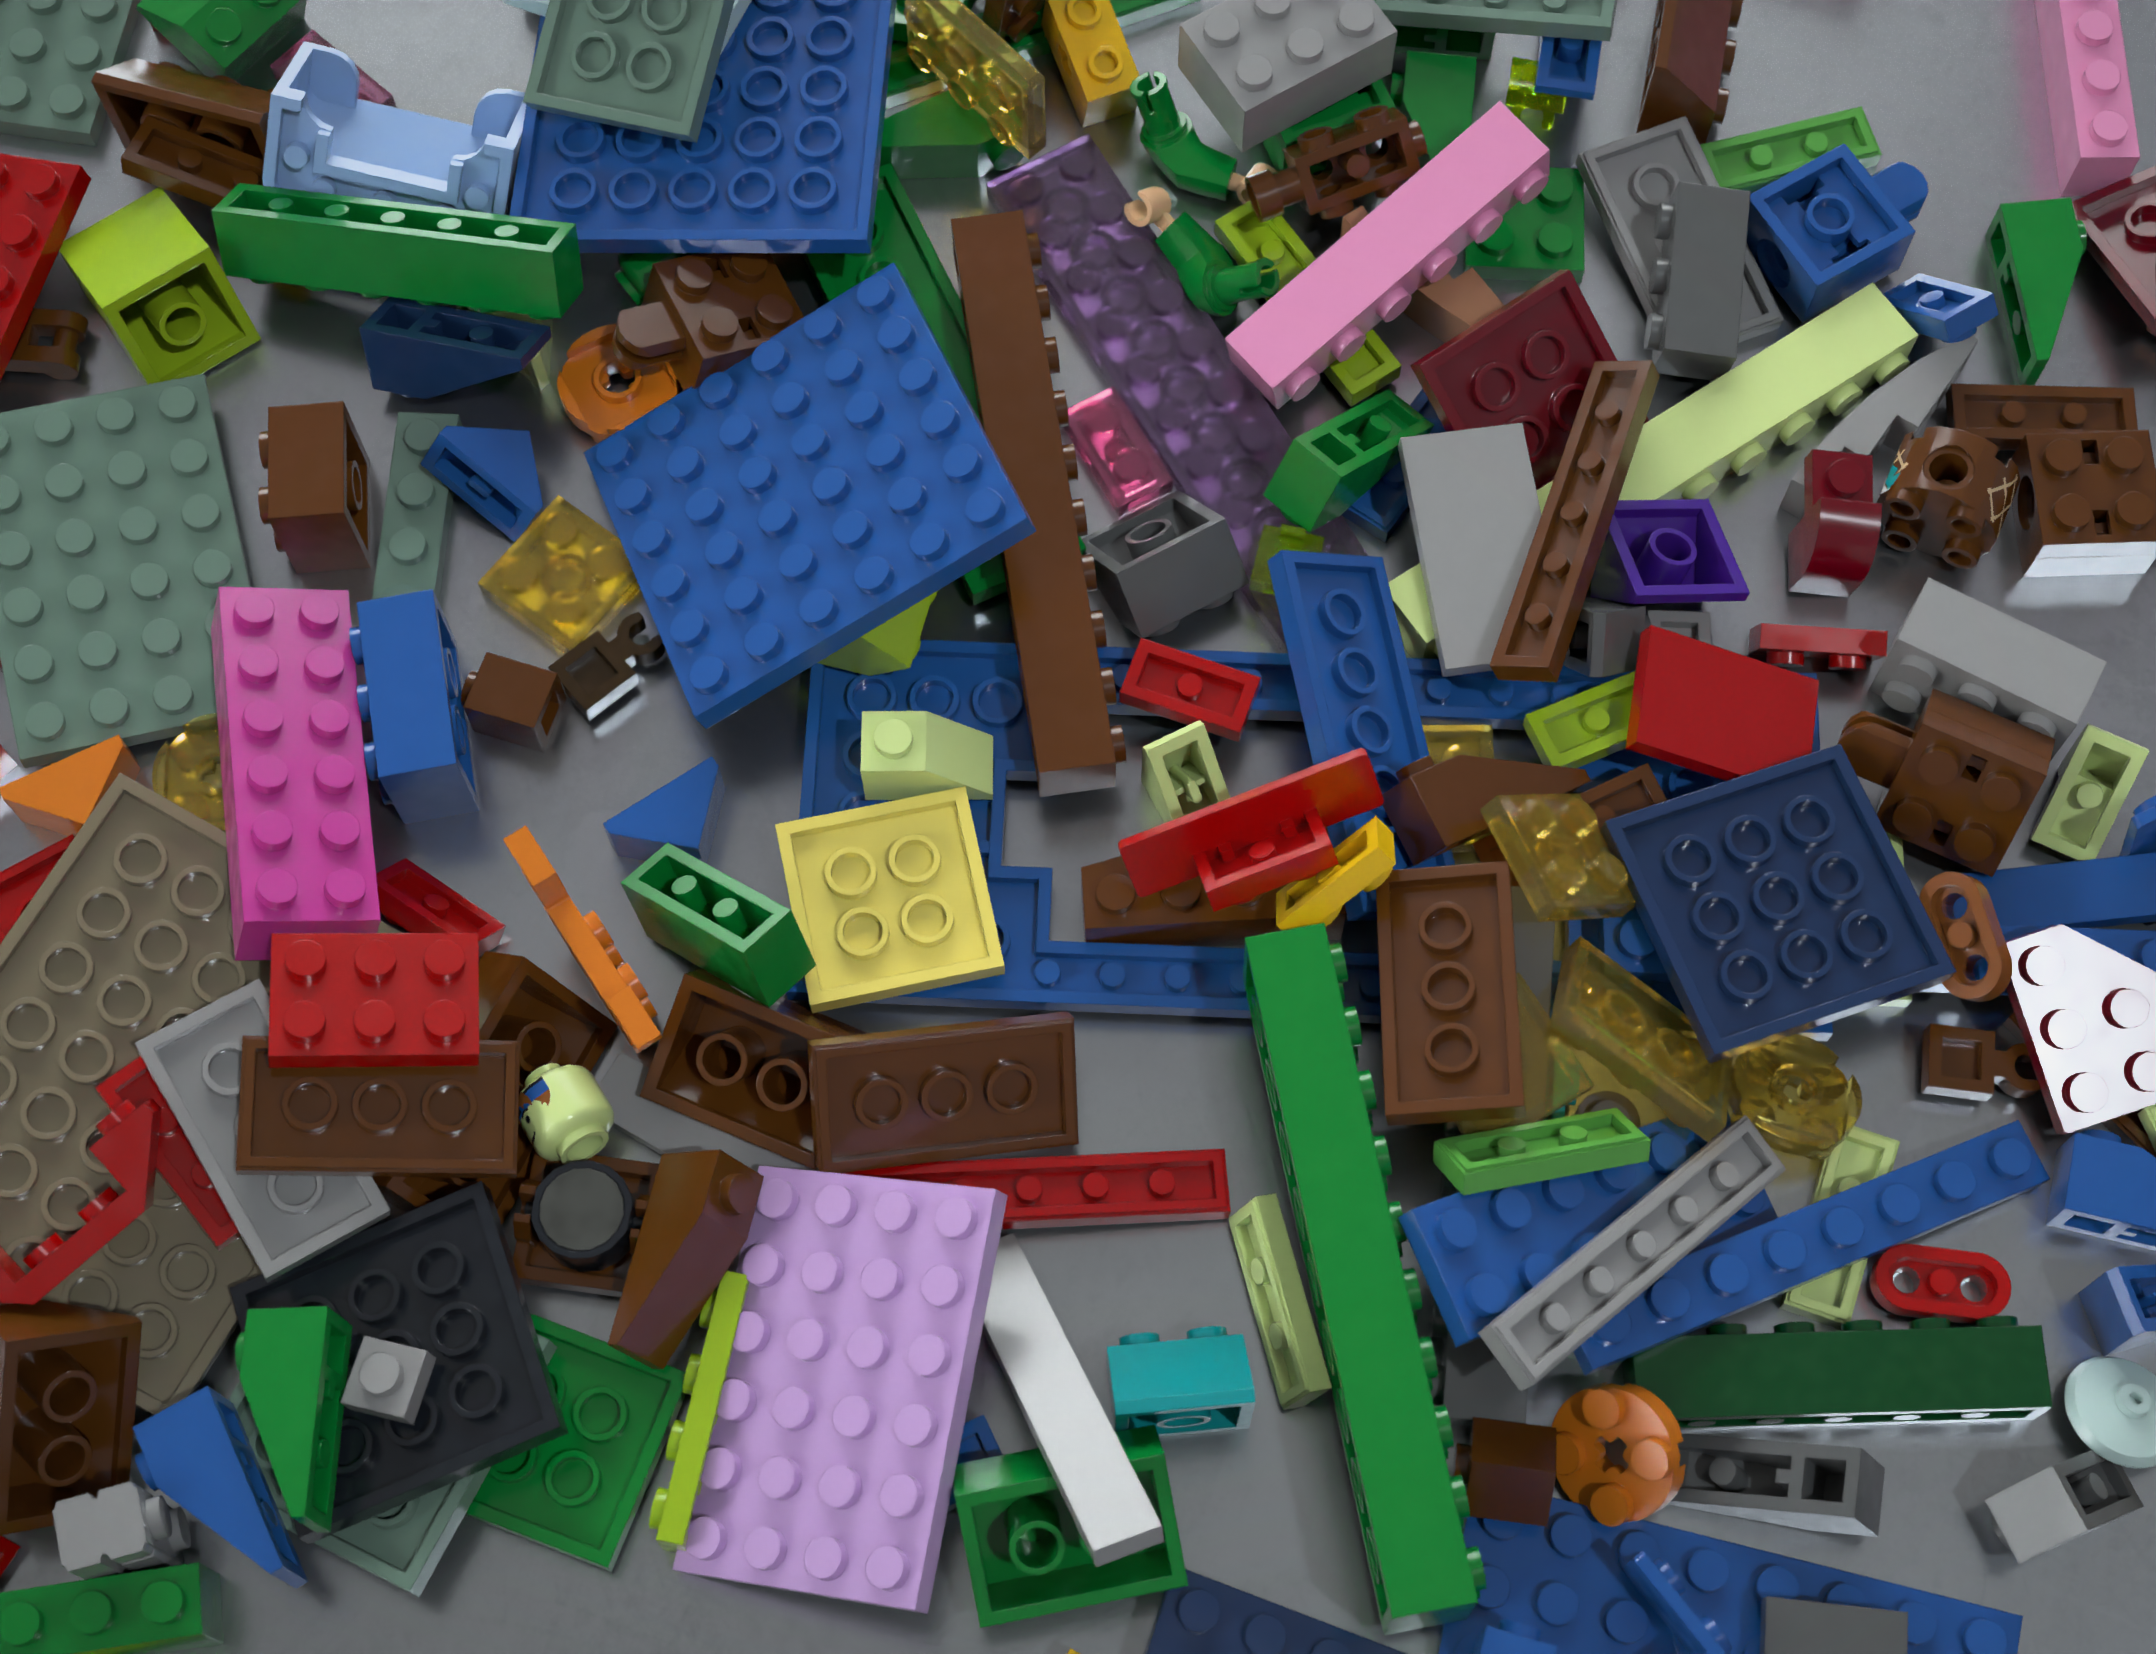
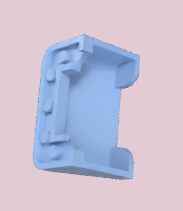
M303 42L270 96L262 176L263 186L509 215L526 104L523 102L525 93L511 89H495L487 92L477 105L473 125L358 99L360 80L359 71L354 61L345 53L334 48Z

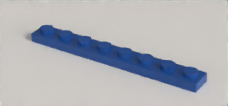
M2016 1120L1684 1256L1575 1349L1573 1353L1584 1376H1587L1882 1253L1893 1246L1913 1240L2040 1187L2049 1181L2050 1177L2020 1121Z

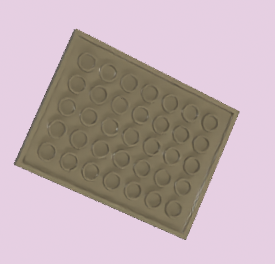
M119 773L0 944V1246L25 1274L29 1273L31 1269L23 1259L55 1232L64 1241H67L86 1225L78 1213L110 1186L119 1196L126 1191L89 1150L93 1144L103 1137L95 1126L111 1112L97 1094L95 1087L140 1056L135 1042L245 985L260 979L270 997L271 960L235 961L226 832L122 773ZM380 921L377 933H402ZM156 1170L153 1205L41 1300L136 1316L142 1321L136 1407L154 1416L196 1392L239 1324L230 1287L262 1273L241 1236L221 1251H218ZM0 1303V1306H1V1305L13 1304V1303Z

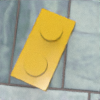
M1377 816L1334 848L1339 862L1338 865L1320 871L1307 880L1291 882L1276 893V926L1281 931L1325 923V927H1327L1338 916L1342 905L1362 890L1364 892L1375 890L1389 877L1393 866L1396 865L1394 833Z

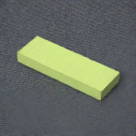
M1836 1120L1829 1132L1809 1205L1892 1172L1900 1141ZM1868 1258L1783 1293L1779 1309L1841 1330V1324L1851 1321Z
M1274 1193L1255 1196L1233 1214L1228 1221L1280 1406L1283 1410L1304 1407L1330 1390L1332 1385L1277 1195Z

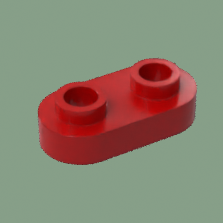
M1899 1244L1884 1252L1874 1263L1870 1273V1288L1877 1302L1887 1311L1901 1316L1916 1318L1940 1317L1947 1318L1950 1322L1975 1325L1978 1319L1998 1315L2007 1306L2011 1296V1281L2005 1268L1993 1257L1979 1252L1915 1244ZM1895 1273L1906 1274L1913 1282V1292L1904 1293L1899 1291L1894 1285L1893 1275ZM1968 1281L1975 1284L1980 1291V1301L1973 1302L1966 1299L1961 1292V1282Z

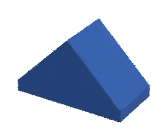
M445 426L420 463L515 543L523 537L543 508L532 442L528 430Z
M711 756L604 822L603 826L616 854L620 857L646 861L668 842L707 864L726 790L719 765Z
M2156 1264L2117 1266L2104 1272L2078 1293L2103 1356L2156 1342Z

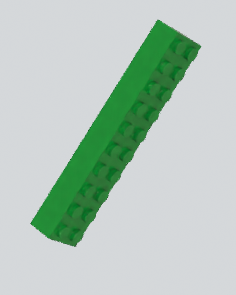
M1325 923L1245 937L1243 983L1325 1364L1332 1385L1333 1401L1384 1635L1466 1620L1478 1603L1480 1590L1486 1589V1578L1478 1547L1466 1548L1462 1528H1464V1519L1470 1518L1467 1492L1462 1476L1450 1477L1446 1462V1459L1449 1457L1448 1448L1454 1447L1451 1422L1446 1406H1434L1431 1391H1433L1432 1378L1438 1377L1436 1356L1430 1336L1418 1337L1415 1324L1418 1323L1417 1310L1422 1309L1421 1291L1414 1267L1403 1269L1400 1259L1403 1257L1402 1242H1407L1406 1234L1398 1217L1403 1215L1399 1201L1388 1202L1386 1192H1388L1386 1176L1392 1175L1391 1160L1385 1136L1372 1135V1111L1377 1110L1376 1094L1370 1071H1358L1357 1069L1359 1064L1357 1046H1362V1034L1355 1006L1343 1007V1002H1345L1343 983L1348 982L1343 949L1340 942L1329 944Z

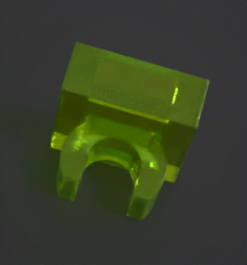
M1513 57L1505 105L1511 106L1510 111L1519 120L1521 119V112L1525 108L1542 111L1541 129L1549 130L1554 123L1555 113H1564L1567 96L1534 92L1537 60Z
M1264 524L1249 589L1275 595L1267 561L1281 550L1322 553L1325 537L1308 534L1306 529L1281 524L1280 528Z

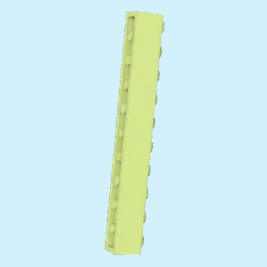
M1872 282L1643 425L1618 500L1706 499L1716 490L1719 481L1733 472L1738 476L1750 472L1763 461L1767 451L1782 441L1786 446L1796 443L1809 433L1817 419L1829 412L1834 416L1844 413L1860 399L1865 389L1876 382L1883 386L1908 368L1910 361L1907 358L1916 342L1918 334ZM1553 481L1537 490L1541 515ZM1419 563L1388 583L1404 648L1412 658L1437 659L1439 657L1421 565Z

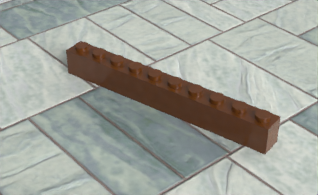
M1023 210L951 219L953 256L980 423L1037 530L1035 533L1001 552L1039 797L1115 787L1116 764L1126 763V748L1122 726H1110L1107 706L1116 705L1117 703L1112 667L1100 668L1097 652L1098 648L1107 647L1106 630L1102 610H1090L1088 592L1097 591L1096 571L1093 555H1081L1078 536L1088 535L1087 519L1083 498H1071L1069 482L1078 480V468L1074 444L1062 445L1060 427L1069 426L1068 407L1065 391H1053L1051 374L1060 373L1056 338L1055 336L1044 338L1042 321L1051 320L1047 285H1035L1033 270L1042 269L1038 233L1026 232Z

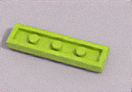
M1250 201L1215 220L1214 235L1238 265L1250 263L1261 258H1268L1273 261L1274 265L1272 268L1261 270L1260 273L1274 269L1278 270L1280 277L1278 292L1316 260L1315 256L1283 216L1260 223ZM1266 297L1265 299L1268 301L1272 297ZM1373 329L1365 334V342L1352 357L1343 362H1339L1336 359L1323 371L1350 406L1355 405L1400 377L1402 365Z
M726 1271L719 1283L718 1289L713 1291L701 1310L699 1325L701 1328L708 1329L702 1355L692 1353L687 1364L683 1382V1393L692 1396L686 1420L676 1419L673 1423L666 1451V1460L675 1462L669 1488L658 1487L649 1518V1528L658 1530L656 1541L666 1551L675 1553L677 1550L687 1551L685 1547L688 1539V1530L697 1495H700L703 1484L701 1477L714 1425L717 1424V1411L731 1360L740 1313L743 1311L750 1283L746 1279V1274Z

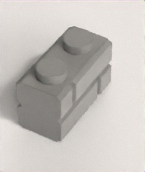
M131 1481L98 1491L97 1498L87 1493L56 1502L55 1509L52 1510L61 1565L68 1572L84 1580L182 1565L184 1563L182 1549L189 1548L191 1545L189 1525L181 1507L171 1508L162 1495L154 1496Z

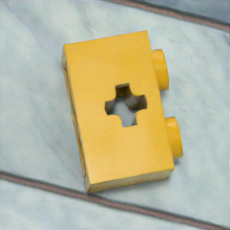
M1045 0L1041 25L1081 127L1084 128L1135 111L1137 104L1131 95L1130 85L1140 75L1110 0Z

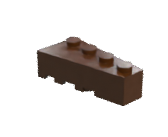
M1118 856L1081 867L1084 942L1200 947L1244 945L1245 937L1281 931L1276 926V893L1286 885L1257 895L1247 903L1231 905L1213 912L1200 876L1151 895L1139 897L1122 857ZM1345 904L1342 905L1338 916L1326 927L1328 940H1341L1347 914Z

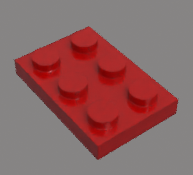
M272 933L268 1044L269 1068L479 1066L478 933Z

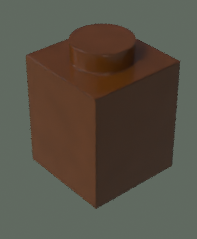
M486 652L479 671L473 670L469 673L461 694V704L474 732L543 753L567 699L558 673L490 652Z
M1473 1417L1469 1445L1456 1443L1452 1476L1461 1475L1463 1478L1469 1502L1470 1517L1547 1527L1556 1478V1427Z

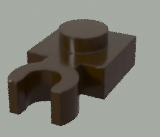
M640 612L633 613L623 619L618 627L617 637L610 642L597 630L548 667L550 671L558 673L564 692L589 721L639 684L637 675L632 667L635 665L652 664L658 661L666 651L659 634L645 644L633 642L634 637L647 628L644 617Z

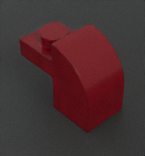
M1812 449L1804 458V517L1788 534L1789 592L1849 597L1867 577L1877 550L1882 519V503H1873V455Z

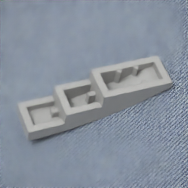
M1971 336L1963 341L1949 343L1917 360L1871 393L1824 438L1816 449L1873 455L1874 457L1881 445L1884 444L1897 452L1906 434L1914 431L1913 436L1917 438L1945 397L1951 383L1957 380L1965 368L1979 339ZM1804 464L1791 479L1779 506L1798 519H1801L1804 515Z

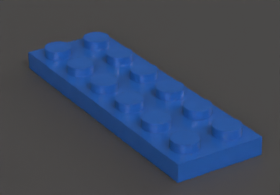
M1281 550L1267 562L1313 766L1358 748H1364L1370 758L1381 793L1384 794L1400 783L1395 772L1418 759L1428 756L1429 751L1383 557ZM1383 805L1327 827L1334 849L1368 821L1377 816L1394 833L1396 865L1393 866L1392 870L1455 865L1453 852L1449 850L1417 866H1413ZM1376 889L1370 892L1362 890L1345 903L1348 921L1377 920Z
M1717 1099L1639 1127L1651 1140L1649 1161L1464 1196L1458 1192L1413 1208L1398 1217L1455 1347L1481 1338L1478 1334L1479 1331L1733 1123L1722 1099ZM1765 1189L1752 1198L1687 1255L1777 1219L1778 1216Z

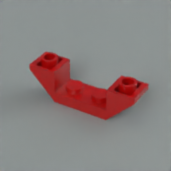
M153 1098L145 1101L138 1108L127 1099L95 1126L103 1137L93 1144L89 1150L126 1190L119 1196L110 1186L78 1213L86 1225L67 1241H64L55 1232L23 1259L31 1269L27 1274L22 1271L0 1246V1303L36 1304L153 1205L161 1107Z

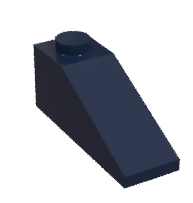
M388 297L359 327L373 389L401 394L407 398L429 399L521 371L552 337L550 326L442 305H421L415 300Z

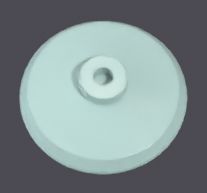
M2112 1356L2090 1358L2076 1366L2065 1384L2064 1403L2069 1421L2078 1436L2095 1453L2117 1465L2137 1469L2156 1466V1376L2137 1363Z

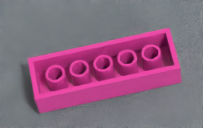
M218 587L211 626L235 961L271 960L272 933H377L381 917L361 714L356 691L358 685L356 663L349 636V629L352 627L348 590Z

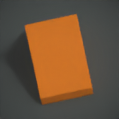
M118 734L1 786L0 794L22 822L66 836L71 834L76 836L118 774L122 773L135 781L141 768L136 757Z

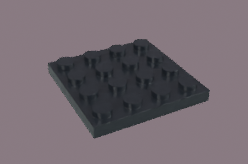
M482 1181L357 1233L268 1283L263 1274L230 1287L241 1332H245L247 1309L328 1306L349 1322L353 1327L347 1382L364 1336L426 1350L437 1358L413 1425L353 1411L344 1406L331 1533H316L293 1519L298 1538L307 1544L568 1434L491 1190Z

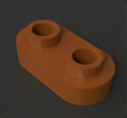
M1943 872L1934 876L1921 890L1919 899L1957 971L1953 977L1942 982V984L1951 994L1962 999L1974 1002L1992 1000L2007 988L2011 980L2013 965L1989 892L1979 880L1962 873ZM1964 897L1967 901V910L1962 917L1956 919L1953 914L1954 903L1959 898ZM1985 958L1988 963V971L1982 979L1977 980L1973 973L1974 965L1979 959Z

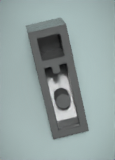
M1682 1434L1684 1441L1678 1444L1681 1455L1680 1466L1685 1464L1684 1480L1678 1493L1668 1505L1810 1531L1878 1537L1885 1468L1863 1448Z

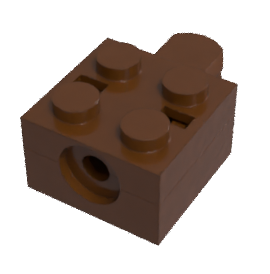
M697 253L653 263L642 305L619 312L612 339V348L618 360L632 370L669 362L684 391L691 386L693 389L698 388L709 375L716 372H724L753 354L760 344L770 340L772 336L804 316L770 253Z
M2149 430L2025 434L2011 458L2018 466L2021 480L2011 504L2023 578L2146 573L2156 559V468Z
M1933 688L1913 730L1871 712L1861 711L1850 717L1846 722L1837 745H1842L1858 777L1884 787L1876 814L1885 832L1993 877L2047 776L2056 739Z

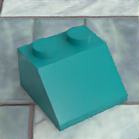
M1206 1326L1187 1331V1339L1160 1342L1159 1334L1144 1332L1122 1336L1119 1338V1346H1108L1106 1362L1114 1432L1153 1424L1156 1426L1159 1437L1249 1428L1256 1399L1243 1334L1227 1335L1226 1327Z

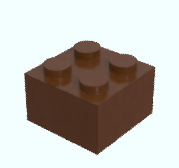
M344 401L268 407V431H261L258 440L262 466L264 469H268V486L259 488L258 504L263 524H271L273 528L275 545L278 552H286L297 574L371 568L370 459Z

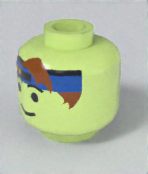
M550 1063L537 1068L526 1078L525 1088L519 1094L518 1122L539 1156L548 1161H561L567 1164L571 1161H586L605 1147L609 1140L608 1133L614 1122L613 1108L589 1070L579 1065L560 1066L557 1063Z

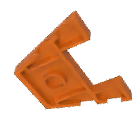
M526 825L504 838V843L519 864L522 873L543 904L545 911L635 1054L640 1053L659 1041L662 1035L651 1020L658 1013L628 962L625 963L614 946V941L595 911L592 910L582 917L555 869Z

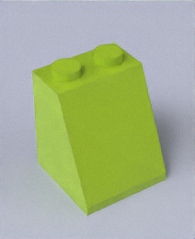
M161 187L154 189L63 241L59 253L81 289L146 384L200 375L261 340L259 333L212 250Z

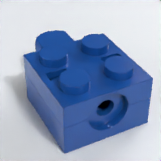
M1843 143L1750 194L1746 242L1760 270L1803 323L1845 300L1872 282L1875 283L1899 270L1916 232L1909 222L1917 218L1928 195V183L1922 172L1905 162L1894 163L1870 175L1847 145Z

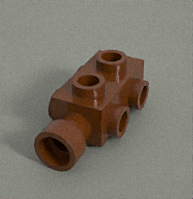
M1377 105L1359 111L1353 116L1354 122L1333 130L1329 126H1322L1300 134L1297 137V144L1283 148L1288 168L1273 174L1269 169L1245 177L1247 194L1257 219L1260 223L1282 216L1285 213L1284 208L1299 203L1310 215L1319 212L1320 218L1333 219L1354 209L1353 199L1374 192L1377 198H1388L1408 178H1411L1421 169L1418 157L1427 154V145L1420 125L1416 120L1408 122L1407 117L1394 107L1388 109L1386 105ZM1382 140L1381 147L1377 152L1366 154L1365 146L1367 144ZM1327 160L1326 168L1322 173L1311 175V165Z

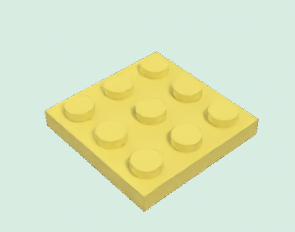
M966 786L775 824L791 910L816 963V966L804 976L812 1013L1005 974L1004 960Z

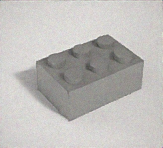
M1225 0L1180 24L1178 67L1242 153L1391 74L1398 31L1374 0Z
M1928 577L1898 630L1869 691L1881 696L1887 705L1905 713L1914 712L1920 715L1933 688L2056 739L2051 756L2052 760L2078 725L2107 661Z

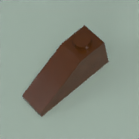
M1460 754L1435 765L1431 756L1428 755L1395 772L1400 783L1382 794L1384 798L1382 805L1413 866H1417L1553 804L1591 780L1585 769Z
M720 1149L661 1155L607 1345L652 1369H664L746 1242L763 1183V1175Z

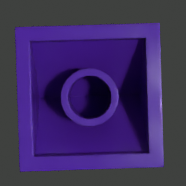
M1709 499L1618 500L1591 580L1592 598L1629 604L1746 601L1750 591Z

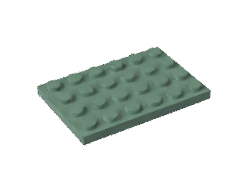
M204 374L1 412L0 660L19 760L23 767L29 768L60 761L118 734L127 746H133L217 728L211 626L218 587H251Z

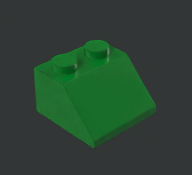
M142 0L136 5V10L205 76L222 75L236 81L304 18L307 0Z

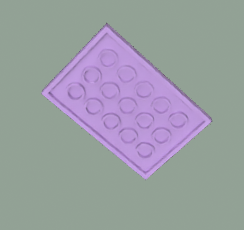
M759 1165L758 1173L763 1175L764 1179L748 1238L741 1248L736 1273L746 1274V1279L750 1283L732 1346L731 1360L717 1411V1424L714 1425L701 1477L700 1495H697L688 1530V1539L685 1547L687 1551H676L672 1570L686 1574L928 1614L1008 1196L997 1189Z

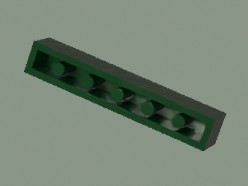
M2008 1315L1984 1317L1976 1320V1327L1951 1328L1949 1319L1940 1317L1910 1321L1908 1323L1909 1329L1883 1330L1882 1321L1872 1319L1845 1322L1841 1324V1331L1815 1332L1814 1323L1805 1321L1777 1324L1773 1327L1774 1333L1748 1334L1747 1326L1744 1324H1718L1707 1327L1706 1335H1683L1627 1358L1622 1362L1624 1385L1631 1383L1642 1386L1659 1397L1671 1410L1681 1430L2035 1420L2053 1407L2042 1325L2018 1326V1318Z

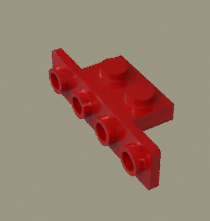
M1358 748L1122 839L1118 842V848L1139 897L1151 895L1200 876L1213 912H1216L1231 905L1247 903L1257 895L1291 882L1307 880L1320 871L1338 865L1339 862L1325 827L1380 807L1384 803V798L1366 750Z

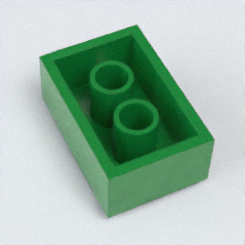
M1155 1424L1118 1431L1115 1434L1162 1525L1164 1542L1098 1567L1094 1564L1039 1448L956 1464L953 1480L954 1495L980 1628L1188 1586L1165 1453Z

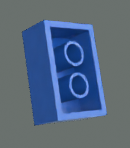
M429 589L356 602L359 626L351 627L349 629V636L354 660L357 665H364L366 684L357 685V700L363 722H371L374 742L364 743V756L370 780H378L384 805L393 804L404 824L480 811L467 715L461 704L463 686L457 642L434 590Z

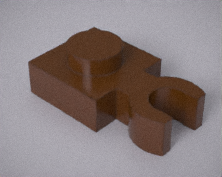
M1930 1023L1923 1030L1921 1093L1987 1101L1994 1095V1084H1997L2006 1094L2016 1098H2027L2034 1095L2040 1090V1085L2037 1080L2021 1078L2015 1070V1062L2032 1063L2025 1043L2015 1044L2007 1051L1995 1050V1031Z

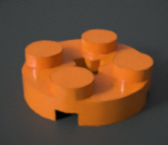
M616 324L595 328L573 342L566 352L568 360L562 367V373L559 371L557 378L558 392L567 416L577 428L590 434L596 443L603 441L617 431L624 430V427L678 395L680 390V383L669 362L632 370L618 360L612 348ZM619 373L623 379L635 378V381L629 385V389L616 393L606 390L611 386L609 377L613 374Z
M1604 1382L1591 1385L1569 1397L1556 1413L1552 1427H1556V1478L1560 1486L1574 1503L1587 1506L1598 1522L1602 1525L1614 1527L1625 1522L1642 1520L1661 1510L1673 1500L1684 1480L1685 1464L1680 1466L1681 1455L1678 1444L1684 1440L1680 1426L1671 1410L1651 1391L1631 1383L1621 1386ZM1620 1438L1625 1443L1627 1448L1622 1456L1629 1464L1627 1469L1620 1464L1614 1465L1606 1454L1605 1440L1612 1442Z

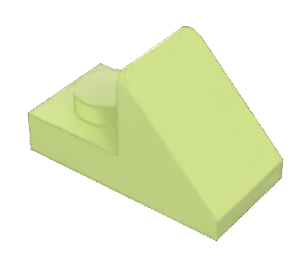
M2087 723L2058 768L2059 779L2031 833V840L2079 861L2096 859L2149 753V749Z

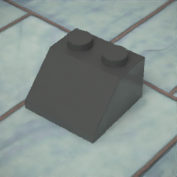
M1180 490L1082 539L1086 547L1084 554L1093 555L1098 589L1118 621L1140 638L1157 637L1169 633L1178 626L1180 619L1199 609H1212L1221 606L1232 598V592L1250 584L1226 518Z

